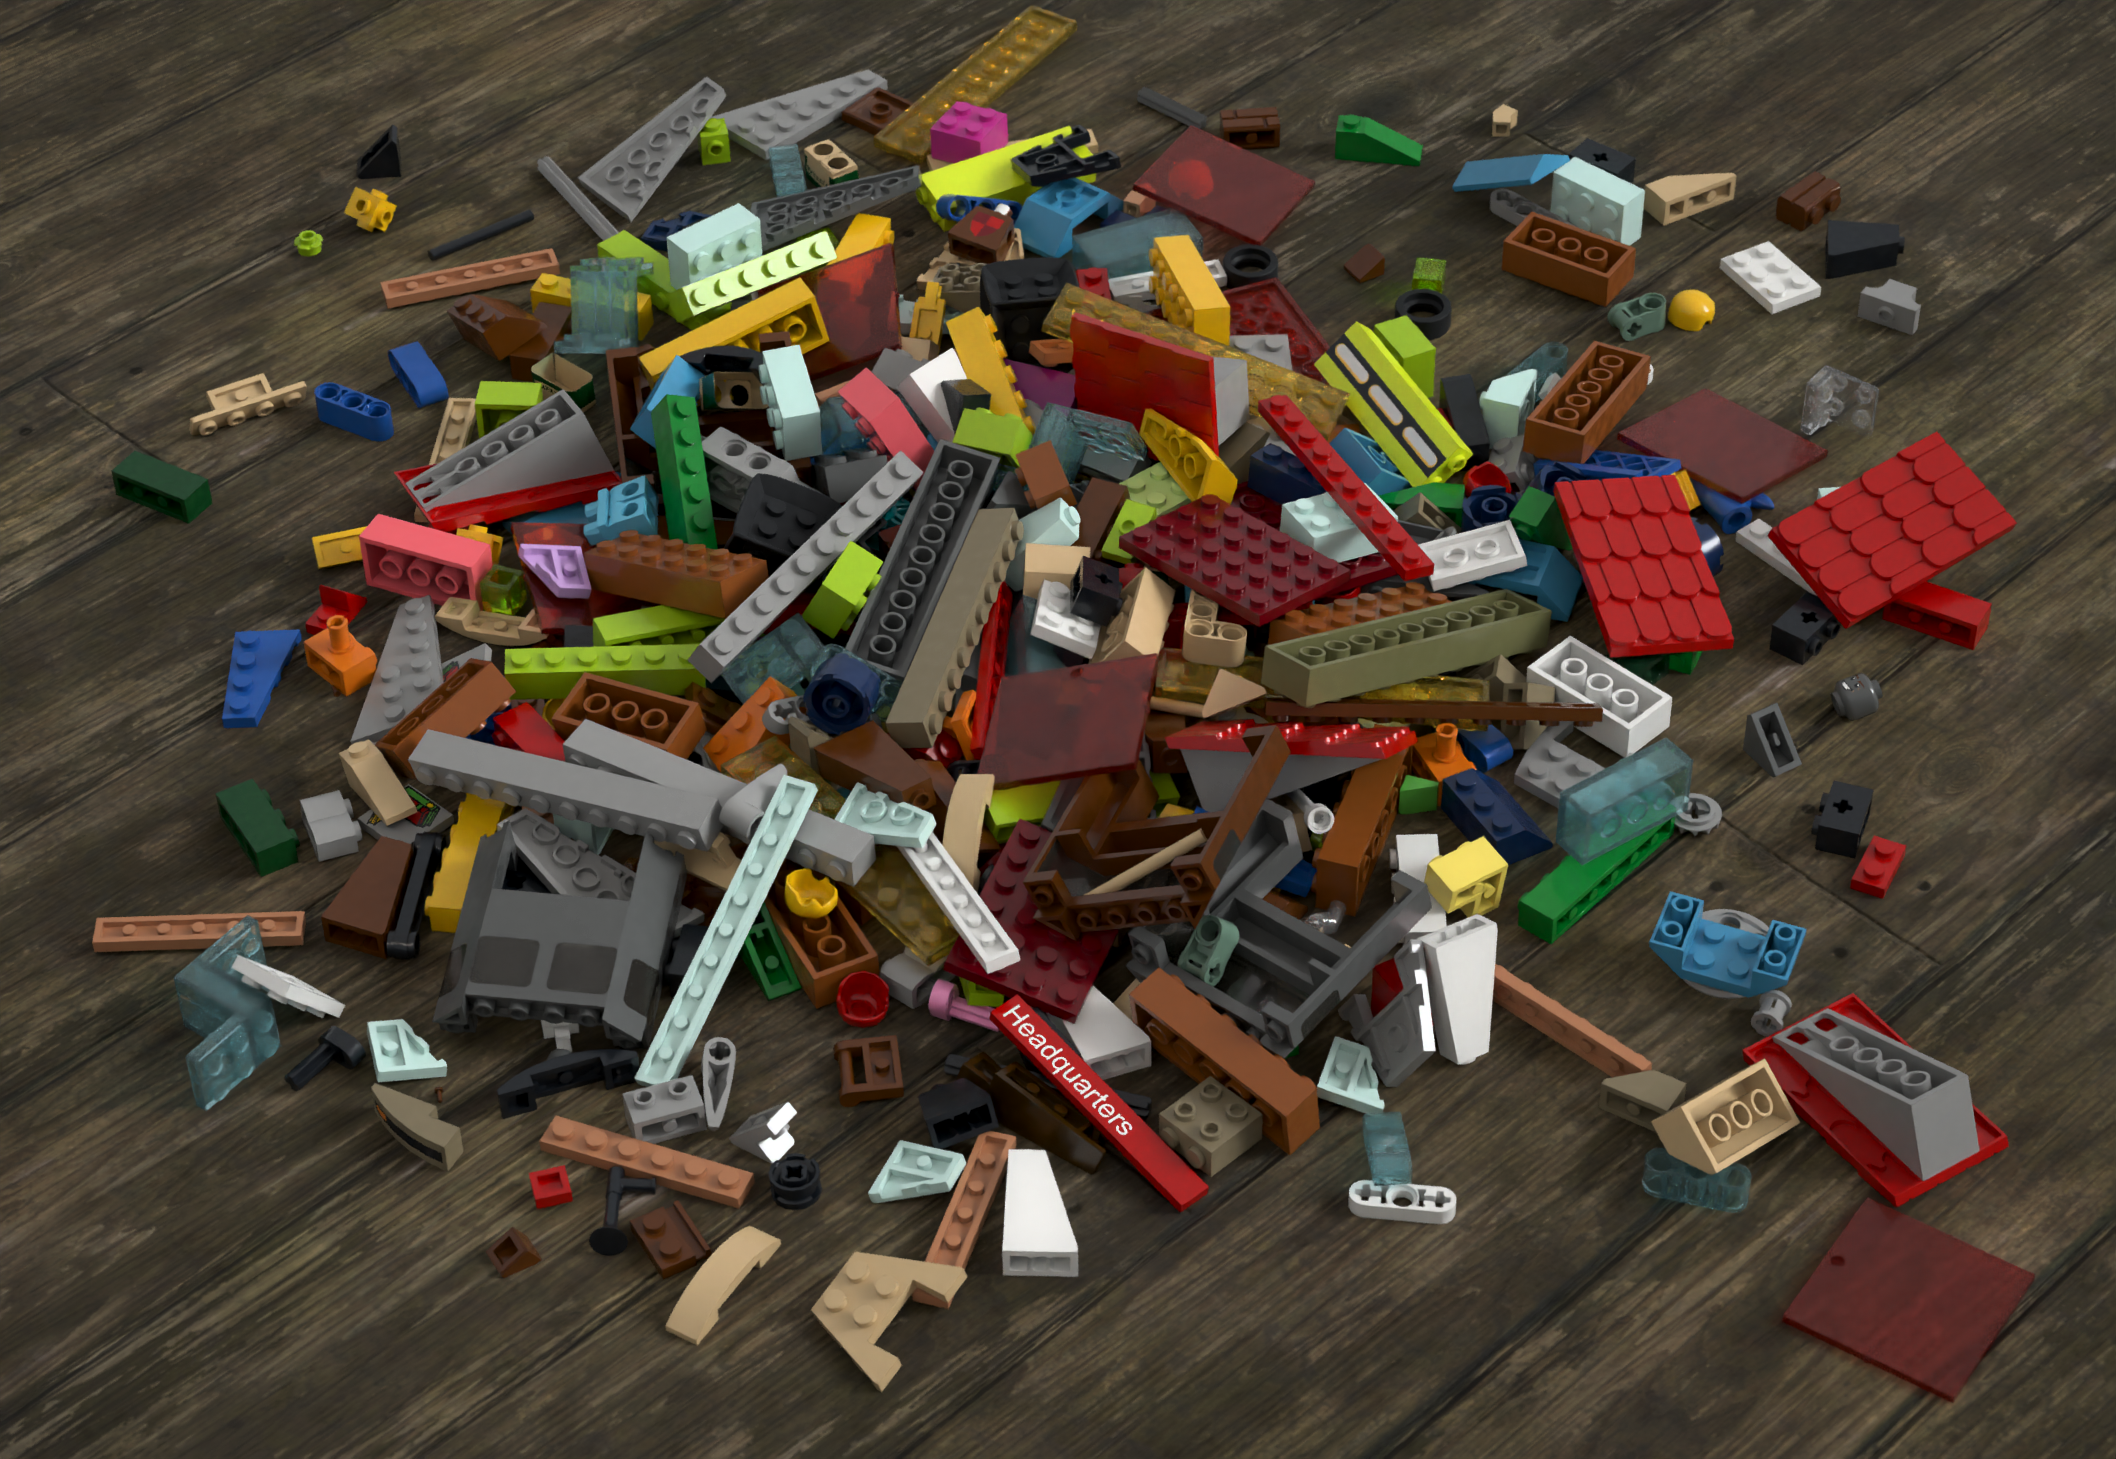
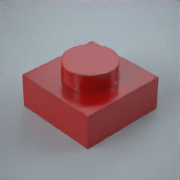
M565 1165L529 1173L536 1209L573 1202Z

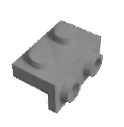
M1524 434L1512 438H1502L1494 443L1488 461L1499 467L1508 477L1509 482H1515L1520 491L1524 490L1535 478L1533 463L1540 460V458L1535 457L1533 454L1522 451Z

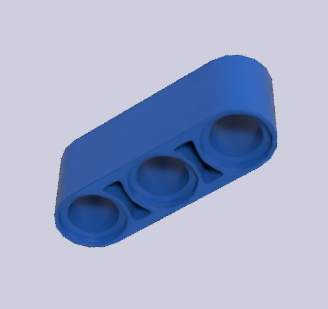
M944 194L937 201L936 211L942 219L959 222L980 204L993 211L999 204H1005L1012 210L1011 218L1015 224L1022 205L1010 200ZM953 201L957 204V210L954 214L950 211Z
M418 341L388 350L392 370L418 408L449 398L444 378Z
M323 383L316 387L314 394L318 417L321 421L376 442L388 440L394 435L391 407L388 403L337 383Z
M1452 697L1448 699L1452 701H1463L1458 697ZM1459 719V724H1454L1458 728L1457 741L1461 745L1463 754L1469 762L1474 763L1477 771L1486 773L1512 758L1513 748L1510 741L1493 725H1476L1472 723V719Z

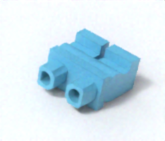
M644 475L617 485L610 492L607 488L599 490L598 501L585 505V515L590 524L584 525V535L591 546L602 541L616 539L620 537L619 534L627 530H637L639 534L647 536L658 535L659 497L647 477Z

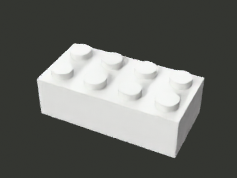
M1572 636L1566 638L1527 667L1526 682L1556 687L1555 702L1598 703L1603 708L1602 722H1593L1592 727H1574L1623 757H1626L1629 753L1634 754L1670 725L1672 697Z

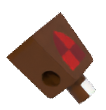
M999 204L994 211L982 206H976L949 230L950 253L975 263L990 264L1004 261L1015 237L1014 223L1011 218L1012 210L1005 204Z

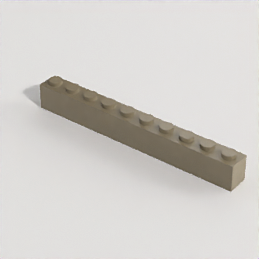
M1015 508L978 509L886 720L890 737L901 748H932L937 735L942 731L944 718L947 711L951 709L952 699L956 690L961 686L963 673L970 664L971 654L975 645L979 643L982 628L988 622L990 609L997 600L998 590L1001 583L1006 579V571L1010 562L1014 560L1015 550L1019 540H1022L1024 535L1023 523L1018 520Z

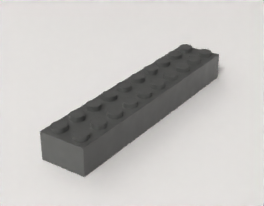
M942 439L939 440L879 572V575L882 577L876 587L871 590L843 652L850 658L864 663L872 672L879 676L878 697L892 702L896 700L978 509L985 508L994 488L1000 462L999 457Z

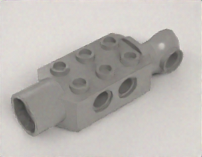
M719 427L708 437L701 436L710 499L735 513H738L745 492L757 473L778 476L817 491L799 480L793 465L765 451L762 447L741 438L738 434Z

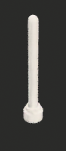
M1300 789L1286 793L1304 812V822L1312 832L1322 834L1331 829L1334 823V816L1325 805L1314 804Z

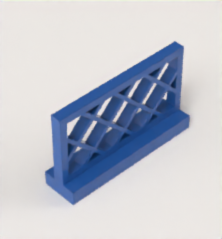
M1595 450L1584 464L1565 462L1579 469L1587 477L1586 480L1599 479V481L1611 478L1661 477V475H1671L1681 469L1680 459ZM1538 460L1533 463L1535 476L1545 465H1554L1556 462L1561 461Z

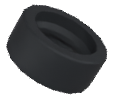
M1240 245L1230 249L1224 255L1222 267L1227 275L1226 287L1231 291L1243 295H1258L1270 291L1276 285L1278 280V259L1276 254L1270 249L1261 245ZM1244 267L1260 268L1262 270L1259 272L1250 273L1242 272L1238 269Z
M1414 289L1405 292L1397 299L1395 303V318L1407 315L1428 340H1433L1446 334L1451 326V302L1438 291ZM1429 312L1436 316L1420 318L1412 316L1411 313Z

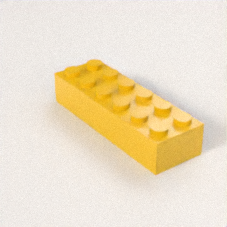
M1189 235L1155 237L1153 249H1149V262L1151 267H1153V276H1149V291L1155 295L1157 306H1161L1163 317L1169 321L1170 330L1175 331L1177 342H1181L1183 348L1208 356L1229 358L1230 305Z
M798 278L638 358L652 390L659 376L676 355L681 356L694 350L713 346H739L752 348L760 352L759 334L789 331L791 345H800L802 354L830 341L814 294L804 281ZM715 385L716 398L722 394L719 387ZM700 399L696 402L698 403L696 407L700 406Z

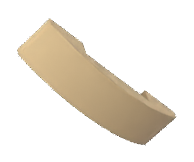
M449 597L435 615V619L450 630L474 640L495 645L522 646L546 639L561 620L560 613L532 609L526 618L480 611L478 601Z
M960 774L950 799L942 845L978 894L981 874L977 867L984 812L985 808H990L995 777L993 774Z
M751 1226L745 1227L729 1237L714 1251L693 1277L672 1311L666 1324V1331L698 1345L719 1320L718 1309L753 1267L761 1269L780 1247L781 1240Z

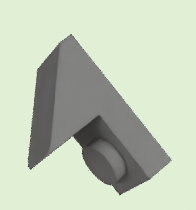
M785 1102L754 1114L736 1130L729 1140L743 1150L773 1164L776 1159L779 1160L794 1145L795 1141L787 1130L790 1128L788 1125L789 1120L797 1112L789 1102Z

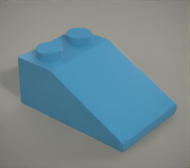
M1345 427L1329 443L1362 482L1366 483L1378 496L1412 488L1409 481L1375 440Z

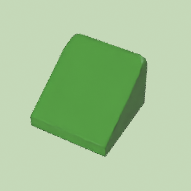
M1406 775L1399 792L1398 813L1406 815L1436 810L1438 807L1439 782Z

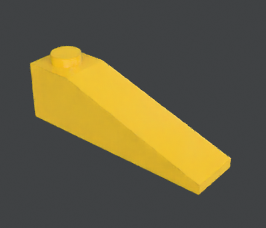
M1145 409L1139 435L1190 501L1193 502L1204 495L1212 494L1231 504L1234 492L1237 489L1238 480L1225 463L1203 440L1153 409Z

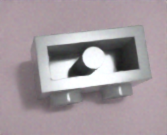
M692 1075L622 1093L625 1118L632 1137L655 1144L707 1130L704 1103Z

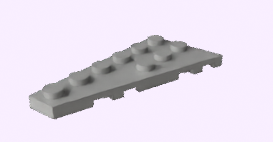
M864 70L710 118H724L729 139L767 160L842 116V111L875 88L879 87L887 90V80L870 70Z
M705 77L580 175L578 179L581 186L629 222H632L726 98L724 89L708 77Z
M430 595L413 598L407 603L399 605L351 738V744L360 741L364 742L368 739L373 743L379 741L444 682L435 607Z
M525 808L497 823L498 832L502 829L503 823L508 820L510 821L518 856L552 894L630 901L636 875L634 871L605 854L603 857L589 850V845L578 839L575 842L559 832V827ZM681 904L673 939L680 936L683 924L699 925L704 922L705 913L695 907L691 910Z

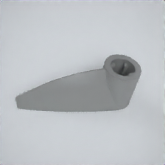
M780 763L733 795L723 806L719 821L748 840H751L783 775H787L785 766Z
M714 1037L705 1044L701 1061L704 1106L708 1127L711 1131L718 1130L721 1124L734 1074L736 1049L730 1040L723 1037Z

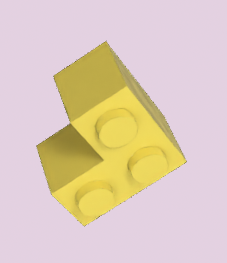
M1483 836L1473 842L1461 844L1456 850L1444 856L1439 855L1433 858L1427 865L1424 883L1427 884L1430 894L1448 914L1460 908L1468 918L1476 914L1482 916L1499 907L1508 863Z

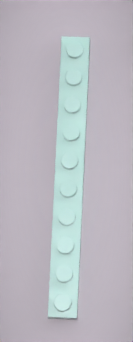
M783 775L634 1078L639 1085L649 1087L678 1078L818 791L815 784Z

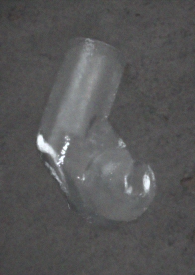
M1332 901L1327 912L1311 914L1309 917H1305L1302 922L1326 935H1332L1341 924L1346 912V906L1341 901Z

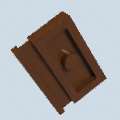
M678 1200L673 1202V1206L664 1209V1207H661L630 1220L632 1233L662 1279L697 1265L696 1261L703 1258L707 1260L711 1256V1248Z

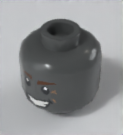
M1863 673L1839 680L1834 686V692L1830 694L1833 706L1839 717L1845 716L1850 721H1855L1877 712L1879 708L1878 699L1883 698L1878 681L1876 679L1871 681Z

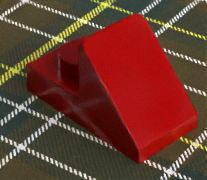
M320 584L319 591L322 604L305 623L306 631L312 635L318 634L327 628V620L335 615H342L347 618L349 625L366 605L367 598Z

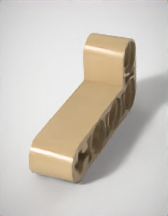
M1191 589L1184 625L1182 656L1187 661L1222 667L1240 666L1244 662L1247 630L1239 624L1218 621L1220 605Z

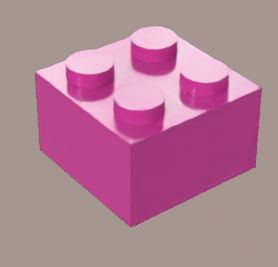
M957 101L930 128L932 158L954 164L1005 147L1008 144L1007 114L991 108H982L967 102Z

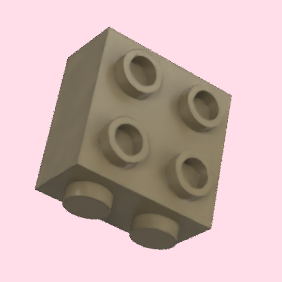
M1212 1076L1205 1079L1159 1114V1137L1171 1149L1185 1157L1194 1168L1201 1169L1210 1177L1214 1176L1262 1139L1263 1114Z

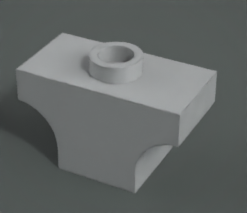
M1891 279L1885 285L1878 288L1865 287L1860 296L1858 317L1913 335L1918 329L1921 305L1915 302L1917 288Z

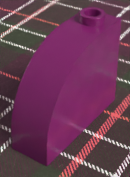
M1004 359L1006 366L1011 365L1016 375L1017 382L1013 383L1015 390H1020L1025 399L1035 402L1042 410L1050 412L1051 409L1059 411L1067 417V420L1076 422L1078 407L1074 392L1075 375Z

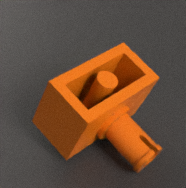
M335 615L327 620V628L304 641L307 665L327 682L339 689L346 697L372 682L376 672L377 657L369 647L365 648L356 641L355 637L348 631V620L344 616Z
M1447 722L1439 724L1436 732L1417 737L1418 742L1413 745L1412 770L1419 778L1439 782L1438 806H1441L1444 778L1470 768L1477 770L1474 763L1469 762L1464 756L1461 745L1457 741L1458 728L1454 724Z

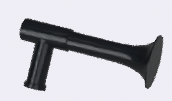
M613 1166L609 1169L603 1227L594 1230L589 1237L590 1247L595 1252L601 1255L612 1256L622 1253L627 1248V1236L618 1229L623 1192H649L656 1194V1177H652V1179L624 1178L625 1171L623 1168Z

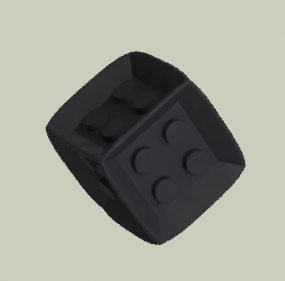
M1043 257L1005 260L983 266L980 275V309L985 316L990 314L996 324L998 331L993 334L996 341L1001 340L1008 355L1003 359L1069 373L1074 369L1071 363H1059L1054 367L1041 365L1029 353L1030 341L1071 338V316L1075 312L1082 314L1079 299L1080 288L1072 263L1063 258Z
M757 473L745 492L735 519L733 533L724 549H728L730 553H748L754 558L766 560L768 576L770 577L842 505L820 492L774 475ZM819 579L805 592L815 593Z

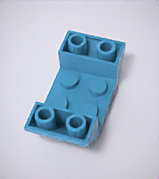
M1078 178L1052 182L1043 186L1026 199L1014 224V228L1021 230L1023 248L1043 257L1060 258L1073 248L1072 229L1091 214L1106 219L1114 211H1122L1124 204L1123 200Z
M1519 539L1526 555L1527 566L1511 572H1503L1481 580L1468 582L1478 587L1483 584L1538 596L1537 604L1552 610L1551 619L1568 622L1583 584V577L1555 546Z
M1670 891L1649 941V947L1681 979L1748 998L1787 985L1807 929L1772 920L1767 935L1762 936L1702 919L1704 900Z

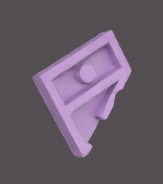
M520 544L519 557L557 597L589 599L591 585L581 546Z

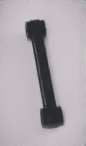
M423 832L417 833L415 836V862L396 930L391 929L388 933V957H394L399 960L418 958L420 951L419 929L425 910V901L427 896H429L437 863L442 860L443 850L447 848L445 834Z

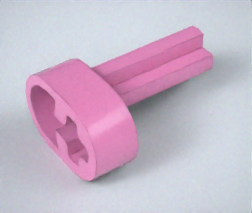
M942 979L936 981L928 1004L932 1016L947 1021L954 1017L999 1032V1028L989 1019L990 1012L994 1008L968 1005L966 999L959 997V990L956 984Z

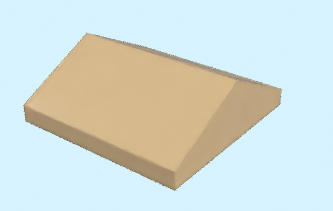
M1026 543L1022 608H1036L1039 589L1044 579L1050 582H1060L1070 590L1071 580L1082 557L1090 558V547Z

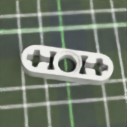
M1361 1180L1355 1182L1350 1187L1348 1206L1350 1211L1359 1217L1445 1224L1455 1217L1456 1196L1450 1189L1445 1187ZM1362 1197H1369V1201H1363ZM1381 1197L1386 1198V1203H1381ZM1404 1197L1409 1199L1412 1204L1400 1207L1392 1201L1396 1198ZM1419 1201H1423V1207L1419 1206ZM1436 1203H1441V1204H1443V1207H1442V1208H1438V1207H1435V1206H1436Z

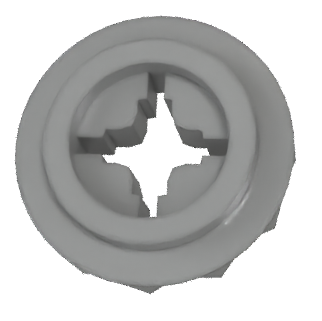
M1688 793L1677 796L1669 803L1670 807L1676 809L1674 827H1679L1681 834L1689 831L1694 836L1698 832L1709 835L1711 829L1719 827L1722 810L1719 804L1708 796ZM1692 810H1695V814H1697L1698 819L1692 818V816L1690 815L1692 814Z

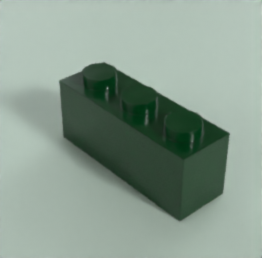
M138 451L132 452L111 471L116 495L188 524L212 504L208 479Z
M253 778L215 793L220 818L261 877L299 862L296 848L300 847V842L295 830L286 827L281 810L272 807V801L267 790H260Z

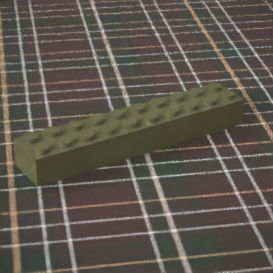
M1503 589L1266 645L1261 683L1273 689L1277 695L1286 696L1303 708H1314L1316 704L1328 701L1338 702L1344 697L1352 695L1361 696L1365 695L1368 691L1389 689L1392 685L1413 683L1416 679L1437 677L1440 673L1461 671L1464 667L1472 665H1483L1500 654L1509 659L1512 655L1520 653L1529 654L1533 650L1547 647L1552 610L1515 592Z

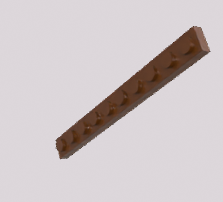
M1264 697L1263 705L1265 715L1271 716L1273 721H1291V716H1305V721L1323 722L1325 717H1338L1339 722L1354 723L1358 722V717H1372V722L1391 723L1392 718H1405L1406 723L1424 724L1426 718L1439 719L1440 724L1446 722L1459 724V719H1472V723L1476 725H1492L1493 720H1506L1507 725L1523 726L1526 725V720H1536L1542 726H1559L1560 721H1573V726L1592 727L1593 722H1602L1603 708L1598 703L1341 698L1338 702L1328 701L1316 704L1314 708H1303L1288 697Z

